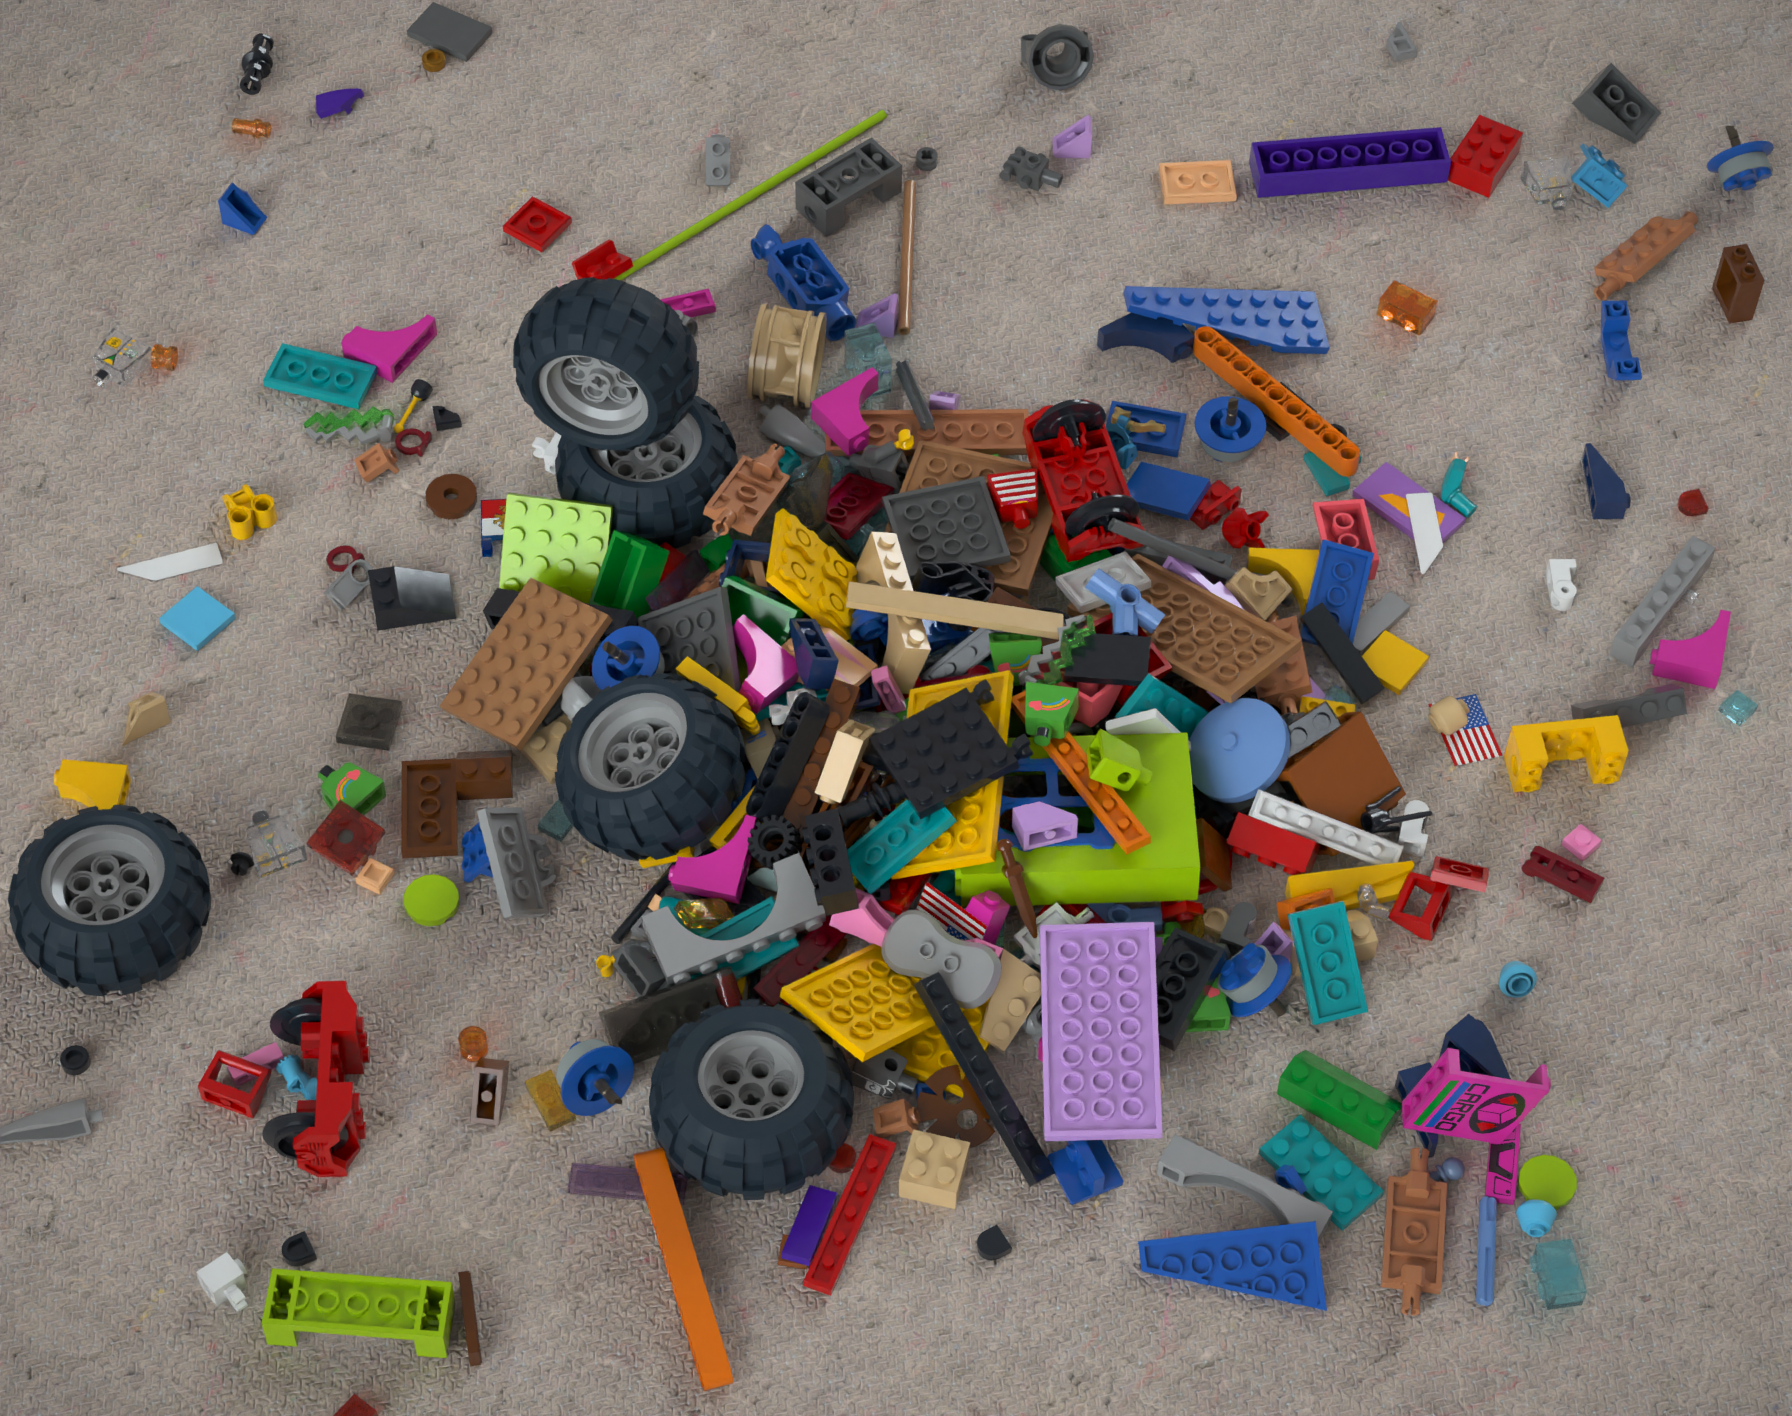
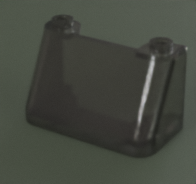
M827 454L812 459L808 464V472L802 478L796 479L792 483V487L784 489L751 536L738 532L731 527L728 533L732 541L743 540L771 543L775 514L782 508L788 513L795 515L807 529L811 531L818 529L825 521L834 471Z

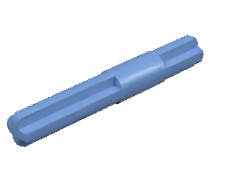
M1488 1196L1482 1197V1200L1479 1202L1476 1302L1484 1306H1490L1494 1301L1497 1201L1494 1197Z

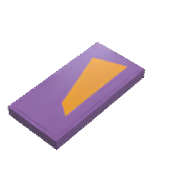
M1385 462L1353 490L1352 496L1356 499H1364L1367 507L1414 540L1406 494L1429 492ZM1433 495L1442 543H1444L1465 524L1466 518Z

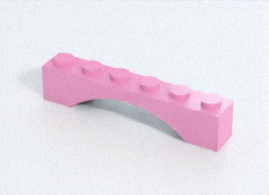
M855 888L859 909L833 914L829 925L844 933L862 938L868 943L882 947L884 936L895 919L878 904L873 895ZM979 938L963 940L984 944L991 948L999 959L1003 951L1001 947Z

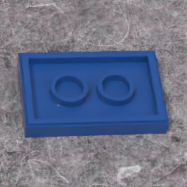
M1112 401L1106 425L1111 423L1115 407L1130 411L1131 421L1147 423L1150 420H1154L1156 423L1165 424L1166 429L1164 433L1153 431L1131 432L1129 436L1133 438L1132 441L1136 445L1137 451L1178 458L1186 422V413Z
M1142 461L1127 482L1130 495L1138 502L1139 508L1189 521L1211 486L1210 479Z

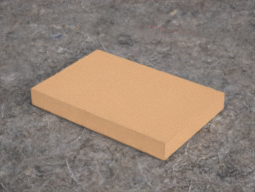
M1231 160L1159 163L1158 169L1164 205L1236 201L1237 193Z

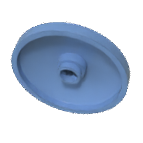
M1251 698L1237 699L1232 704L1226 702L1210 711L1199 722L1189 739L1191 742L1189 754L1192 782L1204 795L1223 803L1246 801L1255 797L1258 789L1265 791L1281 774L1289 756L1290 734L1282 716L1269 704Z

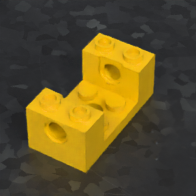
M1615 715L1512 726L1504 760L1513 792H1533L1540 790L1543 768H1546L1547 763L1556 760L1585 758L1592 784L1618 782L1629 750L1619 717Z

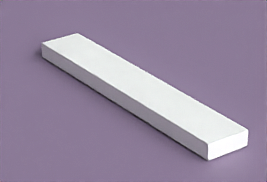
M1259 789L1248 815L1374 865L1398 862L1404 846Z

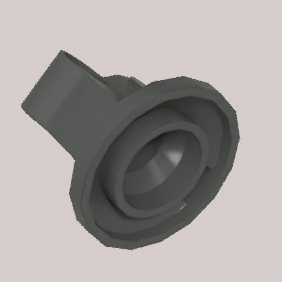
M1058 24L1047 27L1038 35L1028 34L1021 37V61L1027 64L1037 82L1049 89L1064 90L1074 87L1086 78L1092 68L1094 54L1092 44L1088 39V33L1072 25ZM1064 43V50L1058 56L1047 55V51L1054 44Z

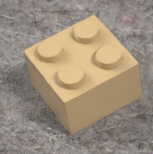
M913 1130L899 1179V1197L956 1209L969 1161L970 1142Z

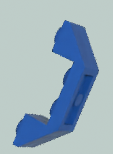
M1627 300L1602 301L1601 344L1608 378L1614 380H1641L1642 373L1639 358L1632 357L1627 335L1630 323Z

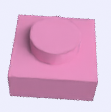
M1580 824L1563 839L1561 845L1583 862L1600 847L1602 840Z

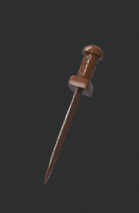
M1001 839L997 843L996 848L997 851L1001 852L1005 864L1002 867V873L1009 880L1023 923L1031 936L1037 938L1036 915L1021 874L1024 871L1023 866L1018 861H1015L1011 849L1013 843L1009 839Z

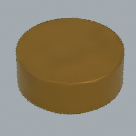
M437 49L424 52L422 55L423 68L429 72L442 70L446 66L445 54Z

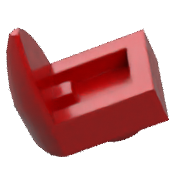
M1161 901L1163 922L1190 923L1194 921L1193 917L1204 914L1202 903L1182 901L1179 903L1178 901Z

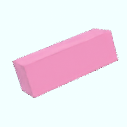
M888 666L871 670L872 682L890 715L905 711V698Z
M274 1042L242 1057V1059L275 1070L280 1060H284V1056L277 1043ZM227 1065L228 1073L236 1087L258 1078L255 1075Z

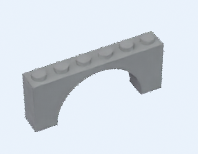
M797 853L773 863V873L778 889L774 907L762 925L743 937L719 941L695 935L675 919L668 906L641 916L643 928L668 985L672 983L676 985L683 984L689 981L692 975L699 972L702 974L710 973L717 969V965L726 961L728 963L737 962L746 953L764 951L773 942L778 940L785 942L793 939L797 935L796 933L805 929L813 931L823 925L822 922L826 921L823 905H817L814 892L815 887L800 854Z

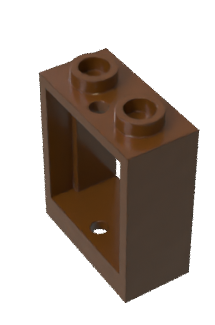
M1747 244L1723 248L1712 286L1729 324L1753 320L1765 281Z

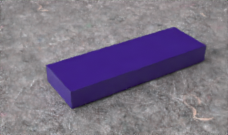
M809 1185L782 1250V1259L810 1267L837 1200V1192Z

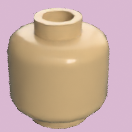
M1446 696L1430 707L1428 720L1438 734L1443 733L1449 736L1467 725V714L1470 710L1463 699L1457 700L1453 696Z

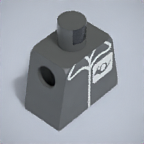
M887 1049L864 1062L857 1058L851 1072L853 1086L886 1099H891L896 1088L911 1095L918 1079L904 1073L908 1060L891 1049Z

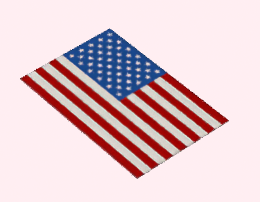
M1473 694L1456 698L1457 700L1463 699L1470 712L1467 714L1468 723L1465 727L1449 736L1441 733L1454 766L1503 756L1477 695Z
M926 882L916 910L927 912L933 916L947 933L959 940L973 938L982 940L987 926Z

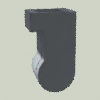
M1240 902L1234 906L1220 937L1219 943L1227 944L1231 956L1237 954L1250 943V938H1247L1246 935L1252 932L1255 927L1257 910L1254 905L1248 902Z

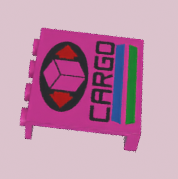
M1447 1048L1402 1101L1403 1128L1501 1144L1517 1125L1524 1120L1527 1114L1536 1107L1538 1102L1549 1093L1551 1080L1547 1075V1065L1541 1064L1526 1082L1460 1071L1459 1050Z

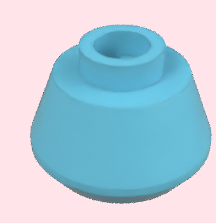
M1511 961L1505 964L1500 972L1499 987L1502 993L1508 997L1516 998L1527 995L1533 990L1537 982L1535 971L1520 961Z
M1534 1199L1523 1202L1517 1208L1516 1216L1524 1232L1531 1237H1541L1550 1231L1557 1217V1212L1550 1203Z

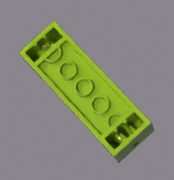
M272 1268L262 1318V1327L267 1345L297 1347L301 1331L414 1340L417 1356L447 1358L456 1303L452 1282Z

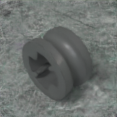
M930 147L919 149L916 153V166L922 171L935 169L938 164L936 150Z

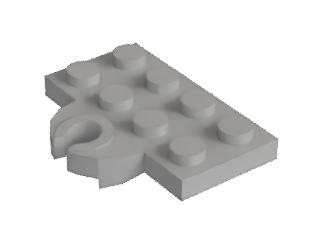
M522 807L484 808L477 811L503 918L542 917L549 914L542 887L551 884L557 876L554 874L555 867L553 864L543 867L539 862V859L552 855L545 844L547 839L540 835L528 834Z

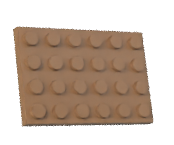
M530 577L440 704V708L444 712L522 751L562 694L565 686L576 674L613 621L608 614Z

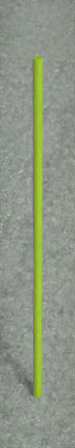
M880 110L632 262V268L614 279H625L886 119V112Z

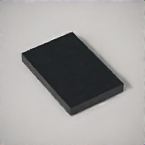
M1069 632L1064 681L1139 686L1148 675L1151 637Z

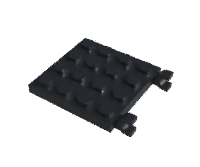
M986 679L979 682L974 687L973 692L970 693L967 688H964L869 738L870 745L920 820L1020 768L1018 760L1033 755V751L1029 747L1030 741L1025 734L1016 738L1012 746L1008 748L980 708V705L995 700L990 692L992 688Z

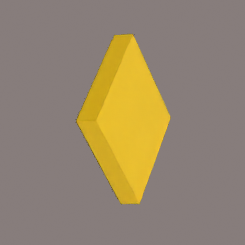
M1386 630L1383 631L1362 656L1381 684L1397 695L1404 691L1429 660L1428 655Z

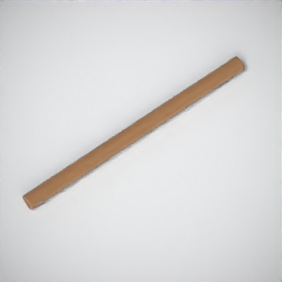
M907 180L904 183L898 333L901 335H908L910 333L916 202V182L913 180Z

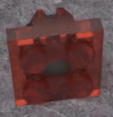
M339 800L306 843L309 848L353 876L360 865L365 866L370 855L374 856L377 843L386 832L384 828Z

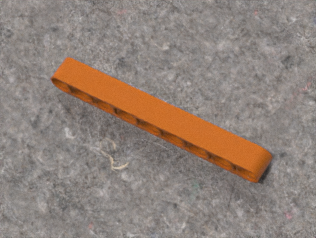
M1200 327L1195 331L1193 352L1200 361L1250 402H1253L1262 412L1284 428L1339 475L1345 477L1355 475L1358 470L1360 450L1357 445L1213 328Z
M659 1147L634 1154L635 1166L703 1391L733 1384L730 1364L664 1149Z

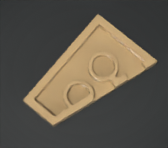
M1003 949L1000 957L1002 966L1000 980L989 999V1003H987L979 1034L980 1038L1001 1052H1005L1041 996V974Z

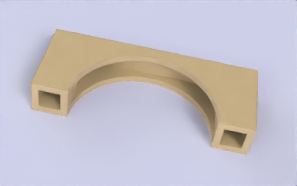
M872 531L855 567L857 569V583L913 591L897 534ZM888 614V639L882 667L887 665L902 694H909L931 651L922 619Z

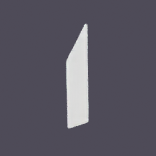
M1406 494L1420 570L1422 574H1425L1443 548L1433 494Z
M213 543L117 568V571L157 581L219 565L223 561L218 544Z

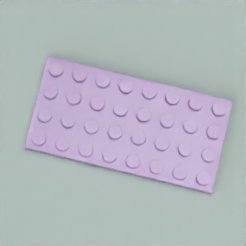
M1154 922L1040 925L1045 1141L1162 1138Z

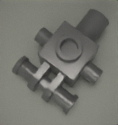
M1020 146L1015 149V153L1010 154L1008 160L1003 165L1004 170L999 174L1000 178L1004 181H1009L1011 175L1017 176L1016 183L1021 188H1030L1035 191H1039L1043 183L1059 188L1063 180V174L1049 170V159L1044 154H1035L1026 151Z

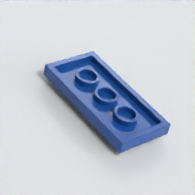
M1323 539L1305 613L1323 603L1353 644L1374 553ZM1302 623L1300 630L1302 642L1319 646Z

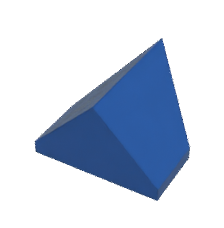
M231 183L218 199L222 224L253 235L267 218L256 206L248 192L237 187L234 183Z

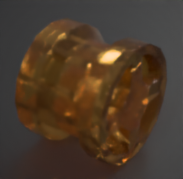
M155 344L151 353V367L153 369L164 367L167 371H174L178 361L177 347L169 346L166 348L162 344Z
M469 1026L459 1033V1048L463 1059L469 1062H478L480 1058H485L488 1053L486 1033L482 1028Z

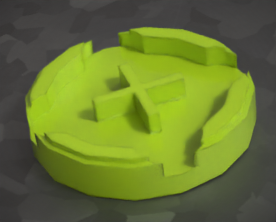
M436 874L424 875L415 879L406 888L403 896L407 915L417 924L428 927L445 923V920L450 917L452 918L457 913L460 905L459 892L455 884L448 878Z
M1540 1155L1532 1157L1524 1163L1518 1176V1189L1525 1197V1201L1543 1200L1550 1203L1555 1210H1559V1207L1566 1206L1572 1201L1577 1190V1178L1573 1169L1564 1160L1556 1156Z

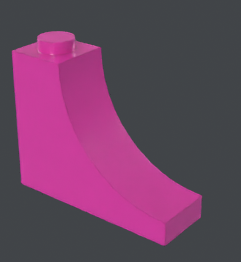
M427 314L420 321L409 327L387 332L372 331L356 326L341 341L344 358L377 366L376 375L393 383L437 336L436 320Z
M873 367L811 402V419L847 456L857 451H862L869 445V427L862 419L860 409L866 399L878 390L879 373Z
M1720 610L1714 625L1697 637L1676 641L1660 639L1658 649L1653 648L1649 664L1654 665L1652 675L1716 689L1721 674L1731 612Z
M742 615L737 619L733 627L735 643L745 657L748 677L744 680L738 693L748 700L751 710L758 714L797 682L799 674L796 659L750 619Z
M745 815L744 821L736 835L715 852L700 857L678 856L676 865L672 864L669 871V881H671L675 891L740 904L752 859V853L748 849L750 844L747 840L748 837H753L749 833L751 828L754 830L758 828L755 825L758 821L757 818Z
M988 890L973 896L965 910L987 926L982 940L995 945L1010 905L1001 899L1000 895Z

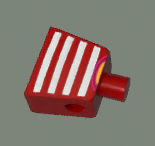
M1037 469L987 475V488L1000 521H1013L1017 529L1028 527L1030 524L1029 519L1037 517Z

